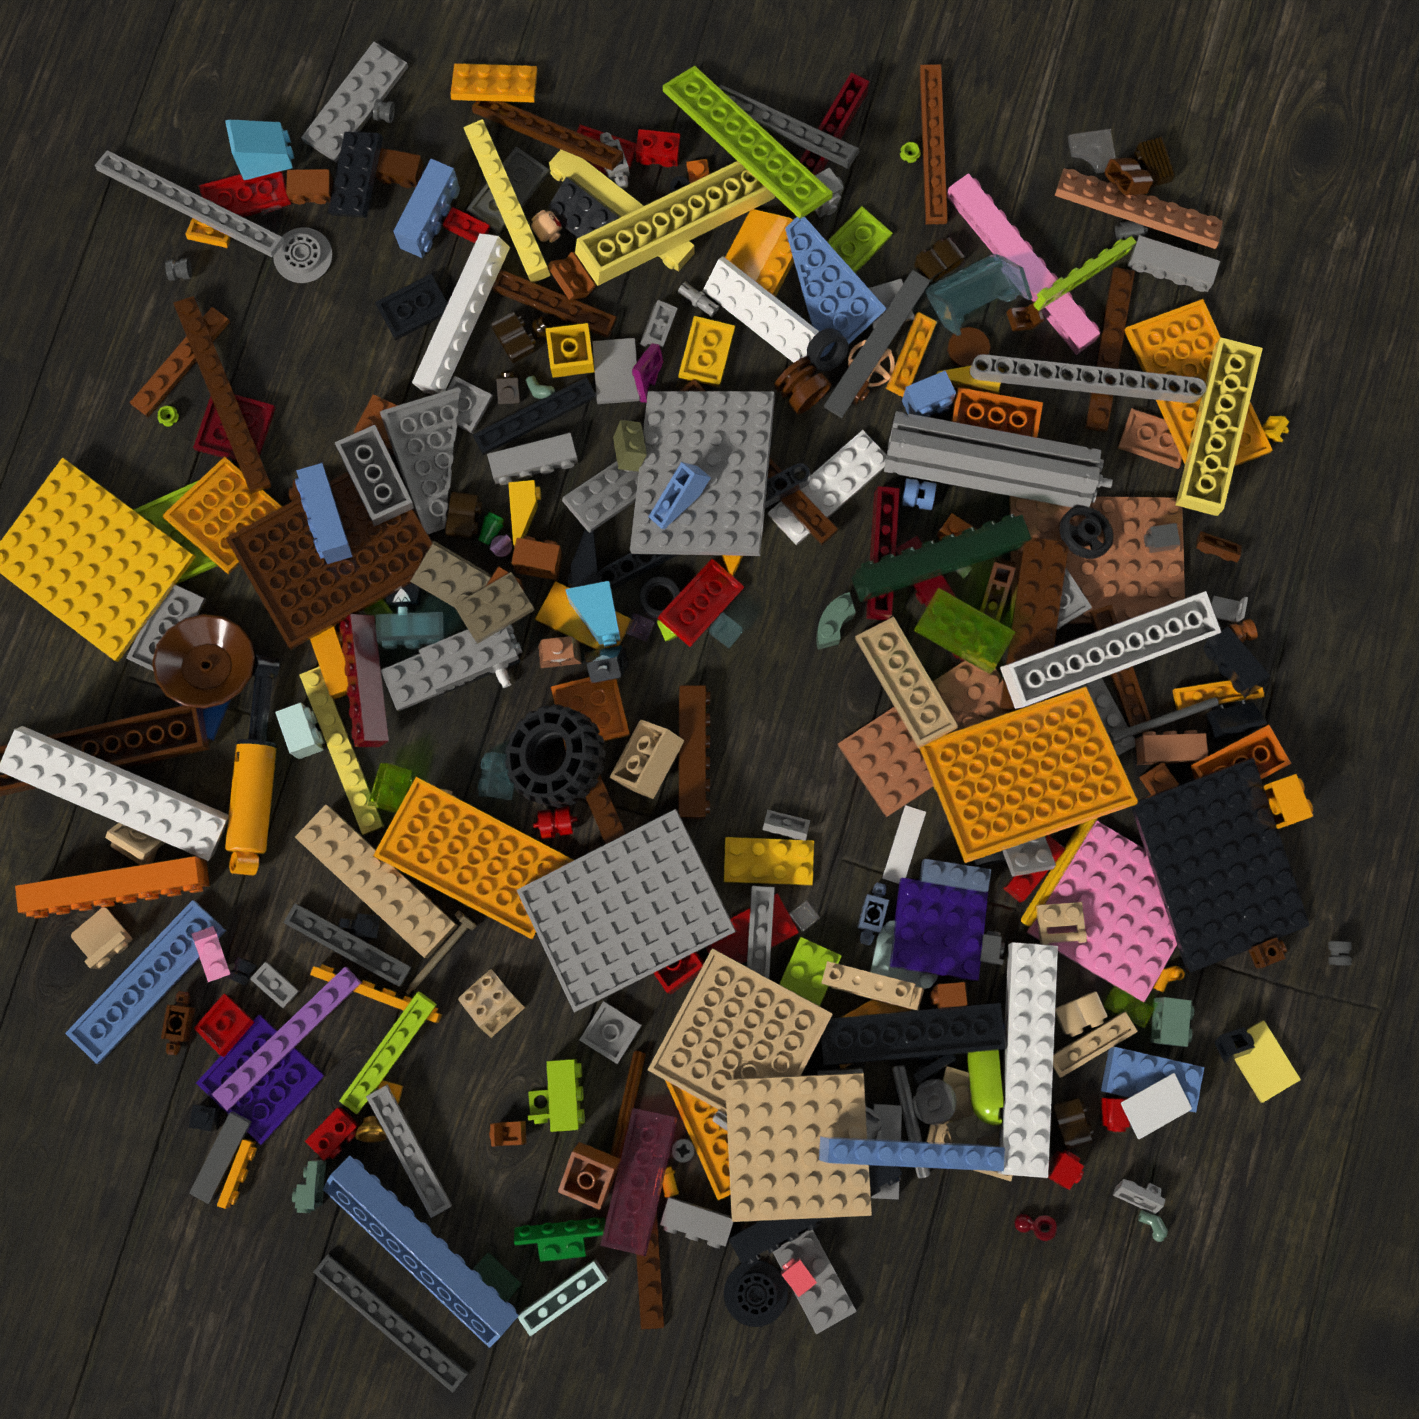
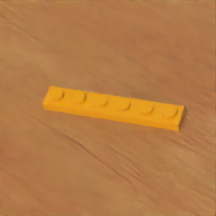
M321 964V967L313 966L310 975L329 982L337 974L333 973L334 968ZM365 980L354 990V992L403 1011L413 999L404 996L403 999L395 997L396 992L383 988V991L374 989L376 984ZM434 1008L427 1020L439 1023L442 1014L437 1013L438 1008Z

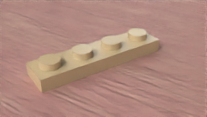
M1124 1011L1053 1054V1068L1061 1078L1138 1031Z

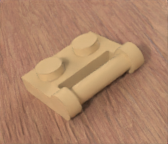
M1082 902L1036 906L1041 945L1070 941L1087 942ZM1076 925L1077 932L1047 933V928Z

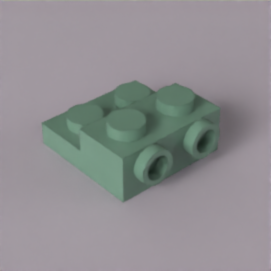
M322 1158L308 1161V1165L304 1166L303 1178L306 1181L297 1184V1188L293 1189L292 1202H295V1208H297L298 1213H311V1211H316L317 1207L323 1205L326 1160Z

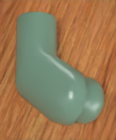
M530 376L525 380L535 398L544 399L555 393V389L552 386L539 385L535 376Z

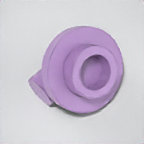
M507 534L505 536H497L492 540L490 549L494 555L505 557L512 551V540Z

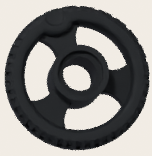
M1077 506L1070 509L1061 519L1059 530L1062 541L1065 542L1073 554L1086 559H1095L1103 556L1111 548L1114 539L1111 524H1109L1105 515L1097 511V509ZM1074 516H1086L1078 526H1073L1069 523ZM1101 528L1104 533V543L1097 539L1101 533ZM1090 545L1091 550L1083 547H1087Z

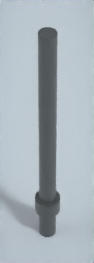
M1216 697L1124 730L1111 731L1108 733V736L1114 745L1122 742V739L1217 706L1219 702Z

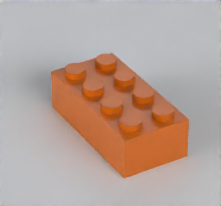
M958 387L954 398L951 422L1037 438L1043 402Z

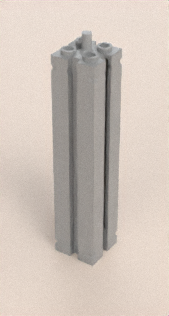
M898 411L895 413L884 472L888 473L896 472L899 475L1072 508L1077 506H1087L1089 508L1091 502L1094 503L1096 500V487L1111 488L1113 479L1103 478V475L1099 474L1102 471L1104 460L1100 459L1101 450L1088 449L1083 446L914 414L906 415Z

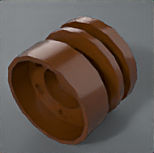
M803 357L790 365L774 384V388L778 392L781 391L783 398L791 396L788 404L799 415L820 401L831 387V383L822 373L813 376L817 368L815 365H811L808 357Z

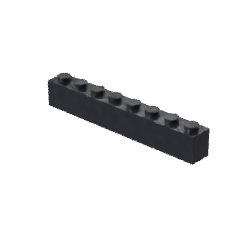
M869 1165L871 1197L881 1191L879 1187L888 1183L891 1186L901 1180L900 1175L903 1174V1170L900 1166ZM823 1218L757 1221L735 1233L728 1240L741 1264L748 1261L750 1265L761 1258L760 1254L768 1250L769 1253H772L781 1247L780 1243L788 1239L791 1242L800 1237V1231L806 1228L809 1231L821 1225L820 1220Z

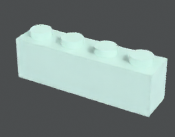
M595 1258L521 1311L517 1318L529 1336H532L608 1280V1276Z

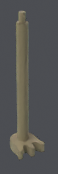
M460 910L456 912L455 916L462 924L408 985L409 988L405 991L408 995L419 986L468 928L473 931L477 926Z

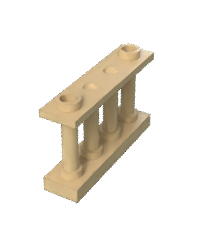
M828 961L821 983L831 986L832 989L917 1011L919 1010L924 991L923 988L916 987L914 983Z

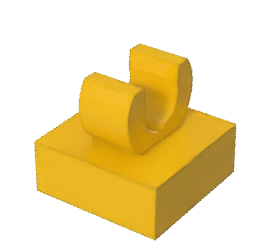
M1269 416L1262 427L1266 437L1272 438L1274 442H1282L1283 439L1280 435L1281 433L1289 432L1286 427L1289 421L1285 416Z

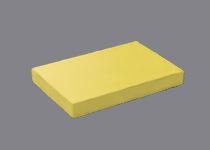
M1264 1020L1246 1030L1253 1037L1255 1048L1250 1054L1234 1059L1261 1103L1301 1080Z

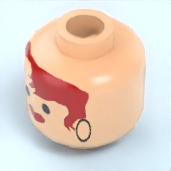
M542 210L531 219L533 221L531 229L541 242L549 240L552 243L561 236L559 232L562 229V224L552 211L546 212Z

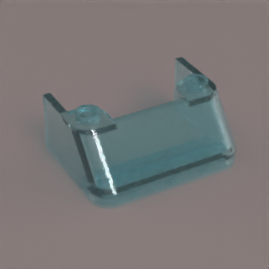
M1001 255L988 256L926 289L928 300L943 326L957 336L961 335L959 327L964 322L963 315L997 298L1005 302L1015 300L1018 295L1028 300L1032 299L1024 268Z

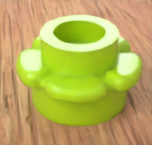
M908 142L901 147L900 157L902 160L913 163L920 157L921 152L916 143Z
M163 406L159 409L157 418L161 424L163 423L164 426L169 427L178 421L179 415L174 407Z

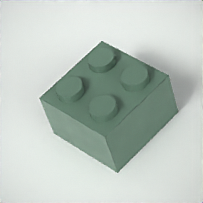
M1167 997L1154 998L1150 1043L1188 1047V1042L1192 1040V1029H1189L1190 1019L1192 1020L1194 1016V1006H1191V1000Z

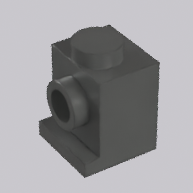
M987 931V935L983 934L980 955L981 963L1003 965V960L999 959V956H1003L1004 942H1001L1000 932Z

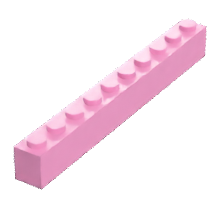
M968 173L948 188L946 197L1032 302L1038 299L1037 294L1043 288L1047 287L1049 289L1052 287L1053 283L1058 280V277L1054 273H1050L1046 268L1044 260L1036 256L1030 243L1024 241L1020 236L1019 230L1007 221L1005 213L1002 210H998L994 205L992 197L984 193L976 178H972ZM1070 292L1041 309L1045 318L1076 355L1094 343L1100 335L1096 323L1087 318L1085 310L1073 301Z

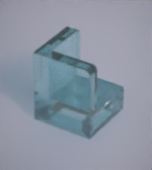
M723 612L709 628V634L727 648H731L743 633V628Z

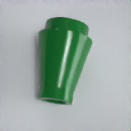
M489 512L484 517L478 540L490 545L491 541L504 527L502 525L504 519Z

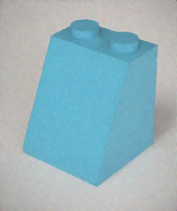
M225 121L231 151L244 180L293 168L291 159H294V154L291 146L287 144L291 143L288 131H283L280 122Z
M609 581L566 589L570 605L599 645L604 644L605 647L616 645V641H621Z

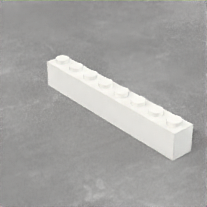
M479 234L412 381L424 393L434 395L444 392L450 382L510 249L499 236Z

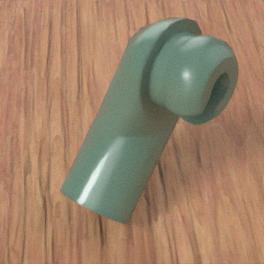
M1141 1210L1138 1221L1151 1225L1155 1241H1164L1168 1230L1159 1216Z

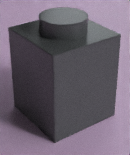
M1176 523L1153 526L1146 531L1144 543L1146 547H1149L1150 553L1175 550L1180 545Z

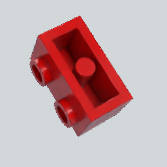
M638 130L636 162H640L643 165L661 164L664 167L678 166L680 151L679 133Z
M338 1107L305 1142L323 1160L329 1158L333 1160L342 1151L341 1145L345 1141L350 1143L356 1137V1130L360 1125L342 1107Z
M1056 1150L1049 1161L1048 1178L1061 1187L1070 1190L1074 1183L1077 1184L1084 1174L1082 1171L1084 1166L1079 1163L1080 1158L1066 1150L1062 1153Z

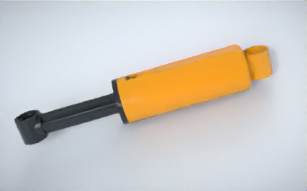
M255 654L252 673L255 680L248 739H240L236 742L225 849L233 852L229 864L230 872L252 876L258 870V854H264L267 847L277 744L266 741L272 681L278 675L280 664L278 658Z

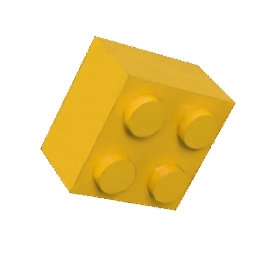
M588 323L546 328L550 368L553 378L595 372Z

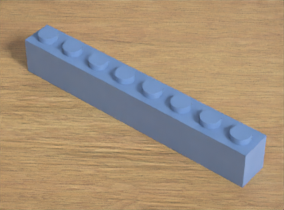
M820 1136L819 1161L826 1163L1004 1171L1005 1148L995 1145Z

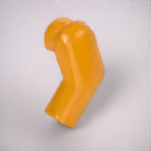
M1178 966L1164 968L1153 988L1164 992L1168 982L1184 978V970Z

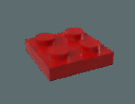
M223 994L194 1029L219 1055L225 1057L255 1022L228 995Z

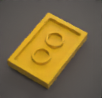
M694 316L679 371V378L690 381L695 379L699 383L720 387L735 325Z

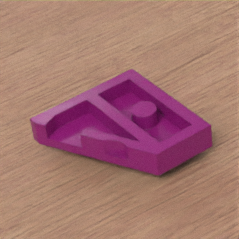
M652 343L632 369L640 402L647 403L649 386H655L658 373L663 364L659 344Z

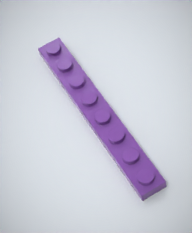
M344 967L212 1093L215 1099L226 1111L230 1110L362 982L348 967Z

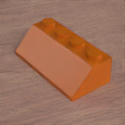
M1267 725L1191 765L1195 779L1245 759L1254 758L1260 778L1263 779L1290 765L1291 762L1270 725Z

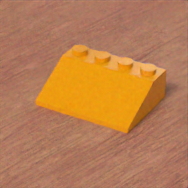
M752 209L749 211L725 258L776 297L794 263L785 228L793 219Z

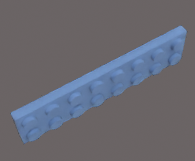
M192 900L65 1034L96 1064H100L200 959L192 933L214 926L219 939L227 930L195 900Z

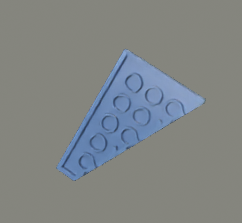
M796 217L785 228L811 325L819 332L826 328H833L842 334L850 344L886 310V307L805 217L801 219ZM835 342L829 344L824 349L821 357L830 352Z

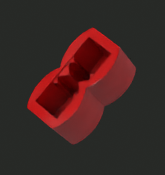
M1102 1098V1126H1107L1108 1131L1126 1132V1127H1131L1121 1106V1102L1127 1100V1098Z

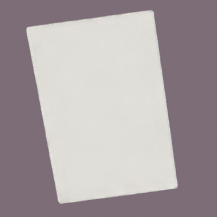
M1175 1073L1121 1102V1106L1138 1139L1192 1110Z

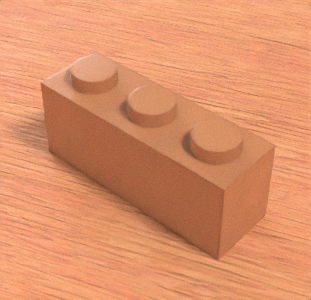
M1197 730L1184 731V734H1177V731L1163 732V735H1156V732L1142 733L1143 736L1135 739L1137 765H1154L1162 762L1164 764L1196 763L1208 757L1206 733L1198 734Z

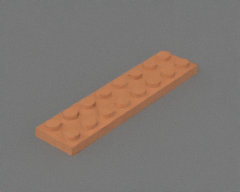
M1064 168L1055 193L1057 197L1214 249L1217 248L1223 221L1215 216H1207L1194 209H1186L1176 203L1159 200L1155 196L1144 194L1125 195L1118 189L1116 183H1107L1095 176L1080 174L1074 169L1068 170Z

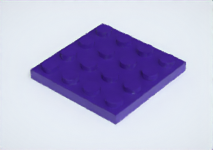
M901 878L889 967L978 981L988 892Z
M258 1015L253 1020L255 1023L225 1057L220 1056L196 1082L224 1110L225 1108L215 1099L212 1093L277 1032L261 1015ZM295 1047L226 1112L229 1114L234 1111L252 1121L247 1132L262 1145L325 1075Z

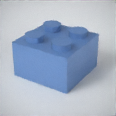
M943 371L907 386L902 402L908 415L914 414L931 418L933 414L938 413L940 415L950 410L956 391L946 371Z

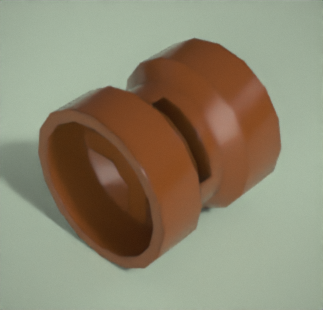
M1250 618L1243 620L1241 624L1234 623L1229 625V628L1242 643L1245 640L1252 641L1258 637L1256 626Z

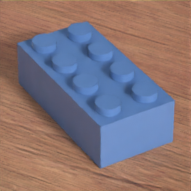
M430 159L393 231L400 249L421 258L424 257L426 252L430 251L432 239L435 234L437 235L440 232L441 221L444 216L446 217L449 214L450 204L453 198H457L460 191L454 168Z
M320 463L296 470L298 478L295 479V483L302 498L301 502L306 512L307 521L320 559L325 558L326 563L330 564L353 557L323 464Z
M1111 1047L1108 1051L1101 1091L1130 1098L1175 1073L1191 1105L1192 1110L1189 1112L1196 1113L1204 1067Z

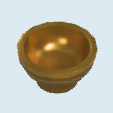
M376 1116L364 1118L363 1124L356 1131V1139L362 1142H381L388 1139Z

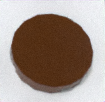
M966 327L954 332L949 339L947 351L953 364L961 368L971 366L978 355H989L990 343L982 331L977 328Z

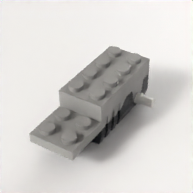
M512 625L505 627L478 644L467 629L419 649L420 654L382 669V676L396 710H403L436 695H444L448 691L451 692L458 687L465 686L467 683L475 682L495 673L503 688L510 686V678L506 669L520 663L518 655L522 653L520 644L513 634Z

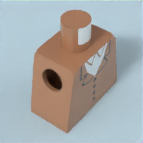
M559 637L540 641L538 648L541 668L582 664L580 642L574 637Z

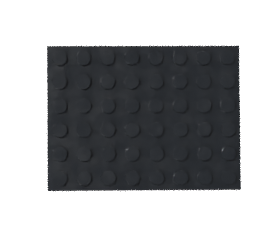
M1254 758L1245 759L1138 800L1136 805L1131 806L1187 972H1194L1252 949L1251 947L1276 937L1278 939L1310 926Z

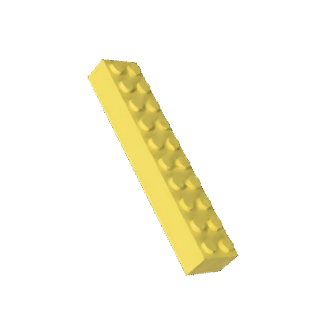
M736 161L577 238L575 254L597 286L775 199V195L742 164Z

